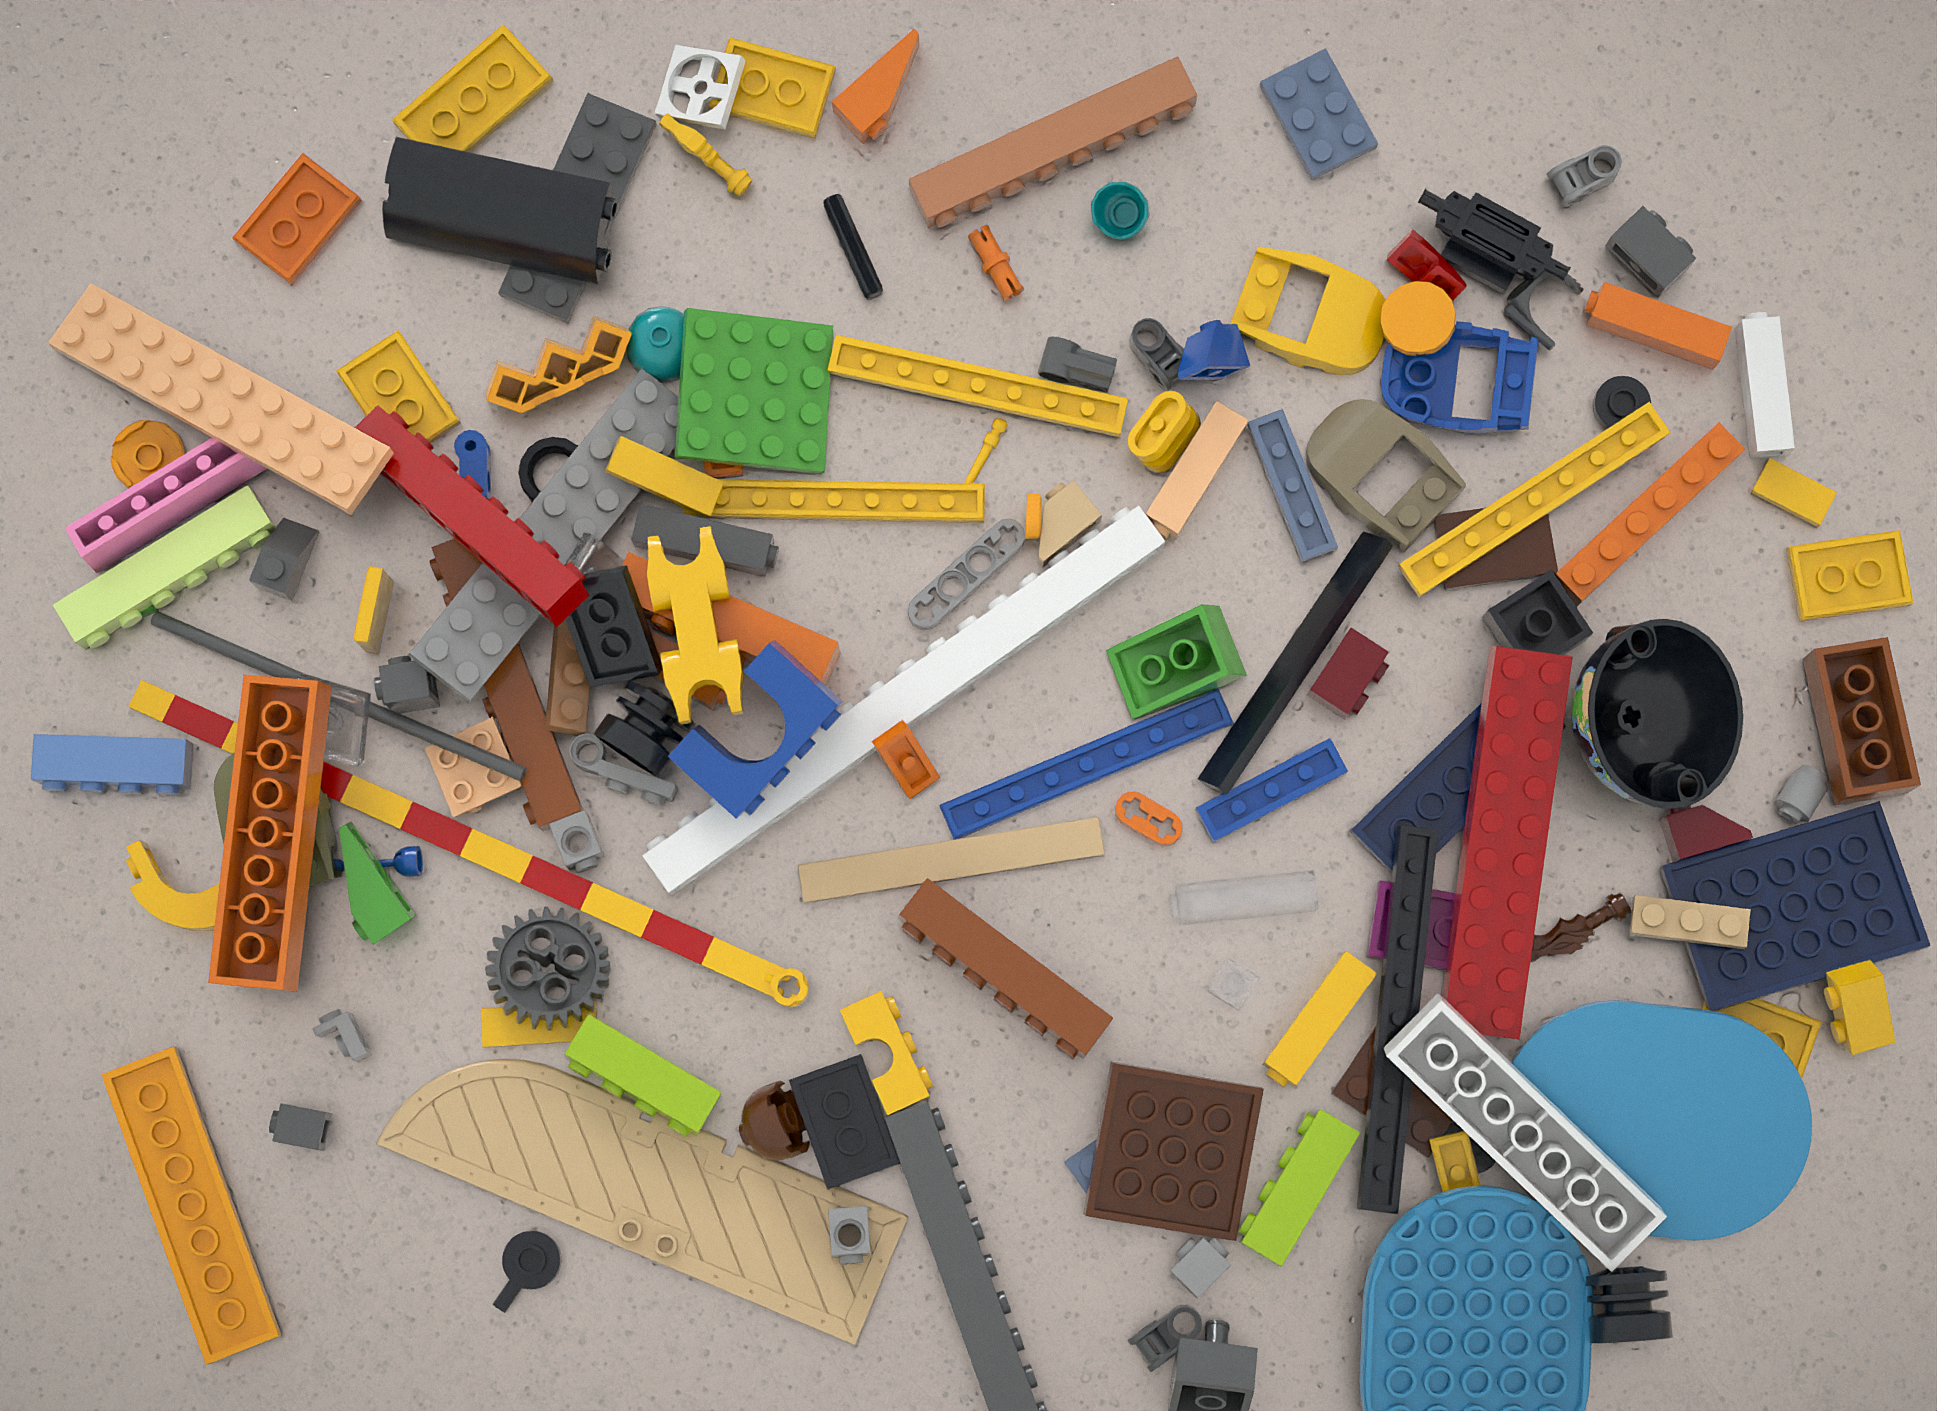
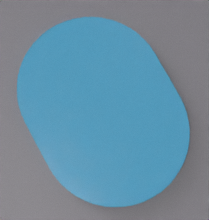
M1625 1000L1587 1003L1557 1017L1555 1016L1544 1023L1533 1033L1511 1062L1661 1206L1667 1217L1648 1236L1692 1241L1710 1240L1725 1237L1751 1227L1774 1211L1789 1195L1796 1185L1808 1158L1812 1137V1114L1806 1088L1796 1067L1781 1047L1752 1024L1731 1015L1702 1009Z
M1466 1186L1436 1194L1410 1209L1383 1238L1367 1272L1363 1294L1360 1355V1398L1362 1410L1585 1411L1589 1396L1592 1346L1589 1334V1317L1593 1316V1303L1587 1302V1296H1593V1287L1585 1286L1586 1276H1591L1587 1260L1573 1235L1537 1201L1518 1192L1500 1187Z

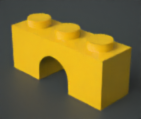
M879 991L840 1009L856 1047L869 1041H881L887 1044L893 1052L891 1068L884 1075L872 1080L888 1116L930 1098L927 1089L934 1086L925 1066L917 1069L911 1054L918 1051L909 1031L901 1034L895 1019L902 1016L893 996L885 999L882 991Z

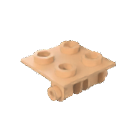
M494 717L452 735L511 761ZM432 744L425 748L453 817H457L465 812H468V814L478 812L482 809L483 804L522 787L521 782L438 746Z

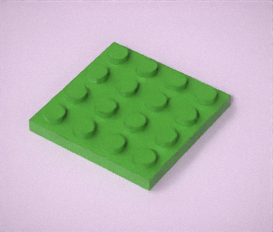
M687 308L684 311L675 458L820 475L824 473L830 390V372L827 370L832 353L833 325Z

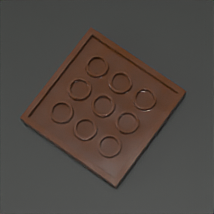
M1111 1061L1083 1214L1088 1217L1236 1241L1264 1089L1258 1086Z

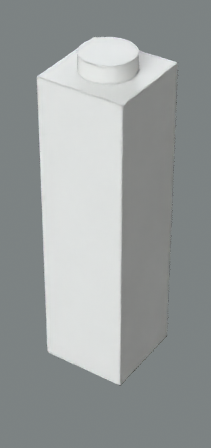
M1766 312L1747 314L1745 319H1742L1735 327L1750 459L1788 456L1795 449L1780 316L1768 317Z

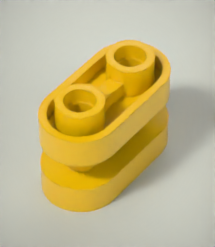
M1165 391L1152 401L1130 431L1128 447L1150 471L1156 473L1165 472L1176 463L1200 428V416L1181 394L1175 391Z

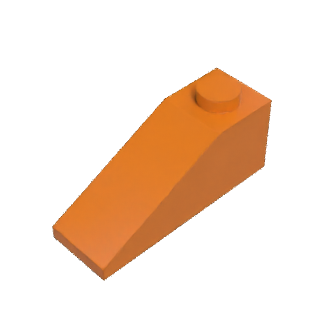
M915 29L910 31L832 101L833 113L862 144L870 137L873 140L877 139L889 127L888 121L891 119L920 45L919 33Z

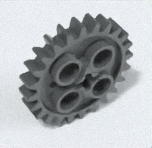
M544 907L542 917H537L535 912L529 909L528 921L524 922L516 915L514 916L516 926L514 929L506 925L502 926V933L505 939L493 937V946L498 951H487V960L494 963L485 967L486 975L494 977L487 982L488 989L491 991L499 990L493 996L495 1004L507 1001L503 1008L504 1014L507 1016L516 1010L518 1024H521L529 1017L531 1018L532 1029H536L540 1020L546 1021L548 1031H551L554 1020L559 1019L562 1026L567 1028L568 1016L572 1015L581 1022L582 1008L591 1012L595 1010L591 998L603 1000L604 992L598 986L609 985V977L603 974V972L611 970L610 961L602 960L608 955V947L598 946L602 941L601 933L589 935L592 930V923L590 921L579 926L578 913H575L567 920L565 919L564 908L559 909L556 917L550 915L548 907ZM537 938H546L551 942L543 950H537L530 946L532 941ZM518 953H525L529 958L518 957ZM573 954L584 958L583 963L576 967L568 966L564 963V960ZM550 963L555 965V970L549 969L546 973H542L541 966L547 968ZM519 970H526L532 974V977L526 982L520 983L512 979L513 974ZM567 978L577 979L579 982L578 984H572ZM552 987H561L566 991V994L560 999L554 1000L546 996V992Z

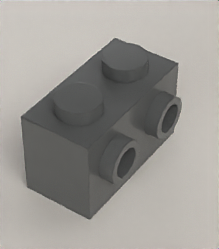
M1642 206L1610 237L1605 246L1659 298L1690 268L1696 257L1692 254L1693 249L1685 239L1680 236L1675 237L1665 228L1667 226L1666 222L1657 212L1653 210L1648 211Z
M409 656L388 659V665L379 666L380 677L374 678V686L377 699L382 700L384 706L386 705L390 710L399 714L440 707L436 677L415 661H411Z

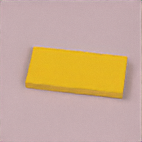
M502 24L396 115L392 121L409 140L471 152L553 81V78L510 30Z

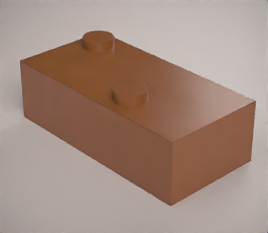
M1888 637L1813 649L1802 660L1834 805L1907 794L1921 785Z

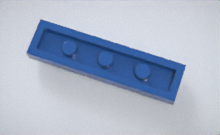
M1331 738L1231 789L1227 795L1223 793L1196 807L1195 810L1214 843L1346 774L1348 770Z

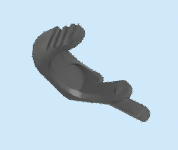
M1543 270L1534 280L1526 279L1508 295L1507 300L1509 304L1505 307L1504 312L1532 337L1538 338V342L1550 351L1555 347V342L1535 323L1529 308L1530 296L1535 286L1547 277H1555ZM1567 274L1564 282L1574 292L1580 294L1584 290L1583 287H1581L1580 283L1576 282L1575 278Z

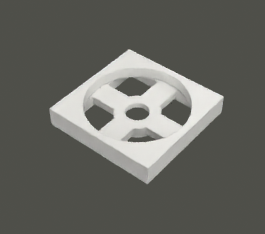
M675 45L655 114L662 118L668 113L674 120L679 122L726 129L746 60L741 55ZM692 59L701 61L697 75L693 78L680 77L685 63ZM717 63L725 66L728 75V85L716 83L713 79ZM700 82L707 83V90L703 94L695 92V87ZM675 92L685 93L690 97L686 114L675 108L672 102ZM713 98L721 100L712 110L703 113L705 103H708Z

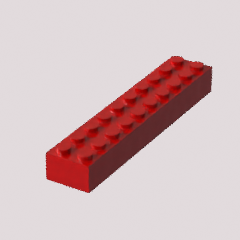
M1499 646L1489 647L1450 927L1449 946L1447 949V966L1444 971L1441 996L1481 1035L1520 1040L1573 657Z

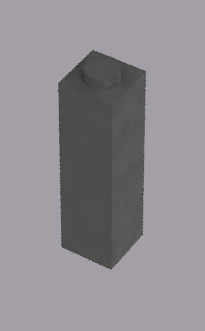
M644 504L639 506L631 538L634 547L648 550V537L658 535L664 554L695 560L700 552V528L711 526L715 545L725 568L766 577L768 567L774 568L776 565L779 546L774 545L773 534Z

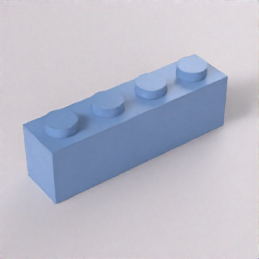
M34 734L31 780L42 784V790L65 791L66 785H80V791L101 793L104 786L118 787V792L127 794H140L142 787L156 788L157 794L179 795V789H191L194 744L187 739Z

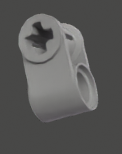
M1602 145L1577 158L1569 159L1557 165L1546 175L1549 180H1554L1563 197L1561 201L1563 207H1569L1614 182L1621 168L1622 159L1620 153L1615 148ZM1599 159L1606 160L1611 164L1612 171L1601 173L1596 170L1593 163Z

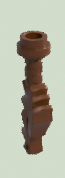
M1620 892L1616 895L1610 894L1606 897L1607 902H1605V906L1599 908L1596 912H1592L1586 917L1577 914L1569 921L1560 917L1557 925L1547 934H1534L1531 962H1535L1545 955L1549 957L1558 954H1573L1576 950L1583 949L1584 945H1581L1582 943H1589L1590 938L1588 937L1594 936L1595 932L1593 930L1601 926L1602 923H1606L1612 918L1614 920L1618 919L1620 922L1627 918L1626 915L1631 913V908Z

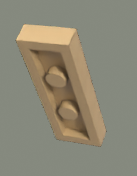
M1634 895L1629 935L1745 949L1748 942L1750 909Z

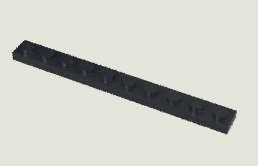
M1407 825L1397 826L1357 1209L1390 1214H1398L1412 1080L1386 1056L1384 1047L1420 1010L1438 830Z

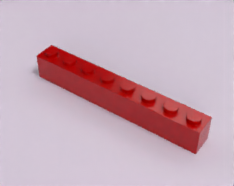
M377 405L354 427L387 445L394 454L380 473L385 479L555 627H558L589 596L582 583L586 578L577 567L570 562L564 566L558 560L559 554L548 542L543 540L539 544L532 538L534 535L533 531L521 519L517 518L513 522L506 516L509 512L498 499L493 496L489 500L481 494L484 490L471 476L467 475L465 478H462L456 473L459 469L454 462L443 453L439 457L432 452L434 447L421 433L417 432L413 436L407 430L409 425L395 411L389 415Z

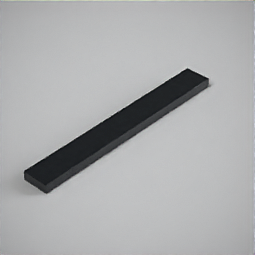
M1364 531L1361 533L1197 778L1205 786L1226 795L1230 792L1392 549L1393 545L1386 538Z

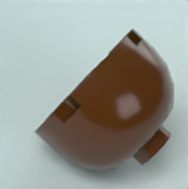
M783 1081L773 1082L753 1092L744 1104L741 1116L742 1124L739 1125V1134L743 1143L746 1146H751L756 1153L768 1160L778 1161L793 1158L806 1153L810 1146V1140L803 1142L802 1132L806 1131L793 1091L784 1092L781 1088L785 1084Z

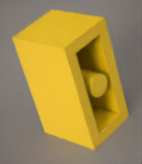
M1867 960L1826 972L1828 987L1824 988V995L1828 1007L1834 1013L1835 1021L1830 1023V1027L1836 1043H1842L1851 1055L1896 1043L1884 976L1872 961Z

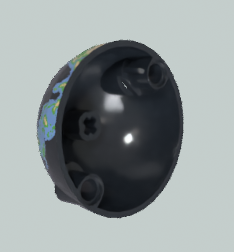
M1654 619L1639 624L1616 626L1607 633L1605 642L1591 655L1578 677L1572 698V730L1584 762L1592 774L1609 789L1639 805L1665 809L1683 808L1697 803L1710 795L1731 770L1742 738V697L1737 678L1728 659L1715 642L1696 627L1671 619Z

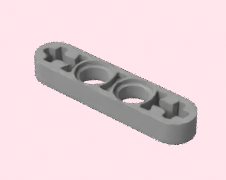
M1002 519L917 594L908 607L909 620L912 625L920 630H930L936 627L1006 564L1024 545L1025 532L1022 525L1013 519ZM1005 529L1007 532H1010L1014 529L1017 531L1015 534L1016 544L1012 545L1009 542L1003 544L999 548V553L1003 554V556L998 559L995 551L985 543L991 540L992 545L995 546L1001 540L1000 530ZM977 552H984L991 558V566L984 572L975 571L970 566V558ZM949 577L960 579L964 585L962 593L957 597H949L942 591V583ZM935 590L939 599L948 606L942 609L941 604L938 603L932 609L933 619L929 621L924 617L918 620L916 618L918 615L917 606L919 604H922L924 607L929 606L934 601V596L930 595V593Z

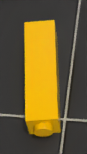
M1345 951L1262 1065L1268 1068L1265 1075L1283 1088L1287 1083L1292 1087L1296 1086L1377 973Z

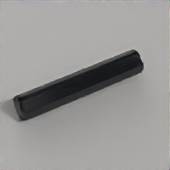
M834 194L823 200L824 208L864 297L872 298L879 295L883 291L882 284L842 195Z

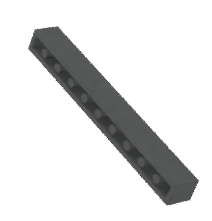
M925 1102L884 1117L988 1410L1047 1411L1044 1401L1036 1404L1031 1391L1032 1388L1038 1386L1031 1365L1023 1366L1018 1351L1025 1348L1017 1327L1009 1329L1005 1314L1011 1313V1309L1005 1292L1002 1290L996 1293L991 1278L998 1276L991 1253L983 1256L978 1241L985 1239L978 1217L969 1218L965 1204L972 1202L967 1186L964 1180L957 1182L952 1168L959 1164L951 1144L944 1146L939 1131L946 1128L939 1108L930 1109L929 1103Z

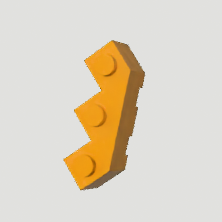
M593 315L581 350L545 338L533 373L497 360L485 392L486 401L519 413H524L547 400L574 390L588 381L615 371L620 367L632 333L628 330L629 328Z

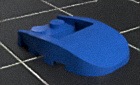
M1456 321L1454 333L1448 343L1432 354L1405 355L1388 343L1385 350L1381 378L1383 397L1388 406L1401 418L1422 425L1469 434L1528 430L1539 346L1538 338L1531 337L1530 342L1509 337V331L1497 328L1491 330L1472 326L1470 322ZM1460 346L1499 349L1491 420L1452 417Z

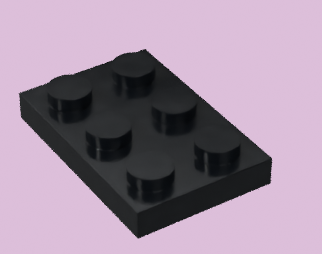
M627 565L583 574L586 579L582 583L589 596L566 618V622L590 688L659 675L663 670L662 663Z
M862 1054L789 1080L827 1190L900 1164Z

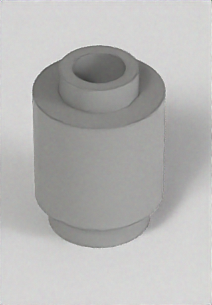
M1802 765L1799 771H1793L1775 801V804L1780 809L1778 811L1779 815L1794 824H1798L1799 821L1808 822L1827 792L1826 784L1828 778L1819 770L1808 765Z

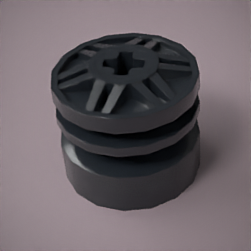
M629 680L624 689L637 699L636 702L633 703L618 696L616 702L627 713L626 717L622 719L612 714H606L593 734L630 762L651 775L660 778L672 761L668 757L670 752L662 746L663 742L667 739L679 744L684 738L674 731L673 727L676 725L690 732L696 724L691 720V723L680 725L673 700L652 687L642 686Z
M1644 1266L1615 1268L1612 1272L1609 1269H1605L1591 1276H1586L1585 1286L1603 1287V1294L1587 1296V1302L1604 1304L1605 1308L1604 1313L1589 1317L1590 1343H1617L1673 1338L1671 1313L1665 1310L1652 1309L1651 1302L1669 1296L1668 1290L1650 1291V1282L1667 1280L1666 1270L1659 1271Z

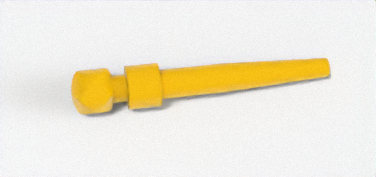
M997 418L993 421L991 425L992 430L987 432L982 441L984 444L964 483H974L992 449H996L1000 441L999 435L1006 430L1008 425L1004 419Z

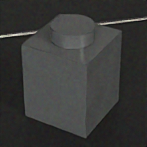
M280 1103L279 1111L274 1110L270 1120L269 1133L274 1134L272 1141L324 1151L332 1113Z

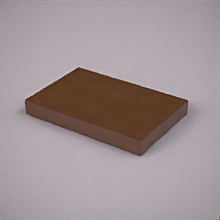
M1485 508L1440 514L1434 521L1436 540ZM1547 514L1444 581L1445 591L1536 578L1550 570L1556 574L1558 568L1549 515Z

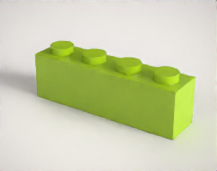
M589 1014L564 1054L565 1058L570 1061L567 1066L569 1069L584 1078H588L590 1073L603 1080L601 1087L616 1097L621 1098L623 1093L637 1100L634 1104L635 1108L653 1118L656 1113H659L670 1120L667 1124L669 1128L684 1137H687L690 1132L698 1136L721 1097L722 1092Z
M1318 1109L1314 1115L1309 1112L1306 1114L1296 1131L1302 1137L1295 1148L1287 1146L1277 1163L1279 1167L1283 1168L1275 1182L1268 1179L1257 1197L1263 1202L1256 1215L1249 1212L1238 1229V1232L1243 1235L1239 1243L1279 1267L1283 1266L1360 1134L1357 1130L1322 1109Z

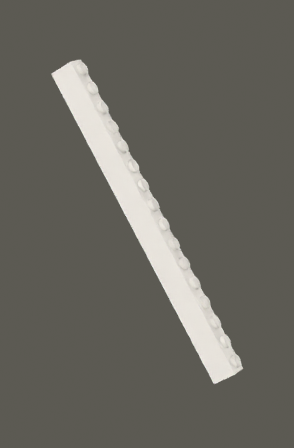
M1137 506L1131 511L1128 507L1123 508L1110 518L1109 521L1112 525L1102 532H1099L1097 528L1092 530L1079 540L1081 546L1070 554L1067 550H1064L1048 562L1051 568L1041 575H1038L1036 572L1031 573L1018 583L1020 589L1009 597L1004 593L987 605L990 611L978 619L975 615L970 616L956 627L958 630L956 635L947 641L944 637H941L925 649L928 654L922 659L915 662L912 658L900 665L894 671L897 676L888 683L884 684L882 680L876 682L863 693L866 698L855 706L849 702L839 708L837 711L842 715L827 731L820 727L811 737L816 742L811 750L801 760L795 755L786 765L790 773L776 788L769 784L760 794L765 800L751 816L744 812L736 819L712 798L708 802L711 806L699 816L696 812H693L683 818L677 824L679 830L667 838L665 834H662L646 845L648 852L642 856L667 892L673 896L874 754L877 750L871 741L898 722L903 720L909 728L1164 549L1165 540L1141 507Z

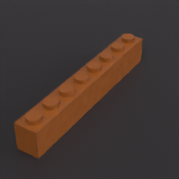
M456 539L431 547L435 558L429 560L436 580L440 581L443 579L447 587L448 593L442 595L446 607L482 564ZM518 642L484 684L488 697L482 700L489 718H497L502 731L500 732L508 753L511 754L513 762L527 768L526 776L521 782L522 787L517 788V790L524 788L529 801L523 804L530 825L537 823L542 831L551 829L550 823L583 811L554 732L545 730L546 712Z

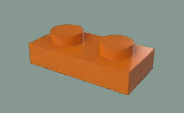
M903 720L871 741L909 799L941 778L914 734Z

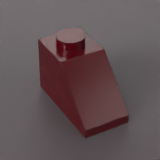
M1690 805L1683 808L1668 809L1669 815L1659 820L1673 862L1753 838L1751 830L1704 805L1693 808Z

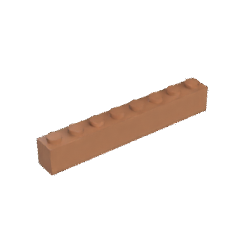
M1177 56L909 178V190L928 228L936 224L938 228L947 226L958 219L957 215L969 209L971 212L980 211L992 203L991 199L1002 194L1005 197L1015 195L1025 188L1024 184L1037 178L1040 182L1048 180L1059 172V168L1070 163L1072 166L1083 164L1092 158V153L1105 148L1106 151L1116 149L1126 142L1125 138L1135 133H1139L1140 136L1146 135L1156 130L1160 126L1159 122L1170 117L1173 120H1179L1189 115L1193 111L1192 107L1196 106L1197 93Z

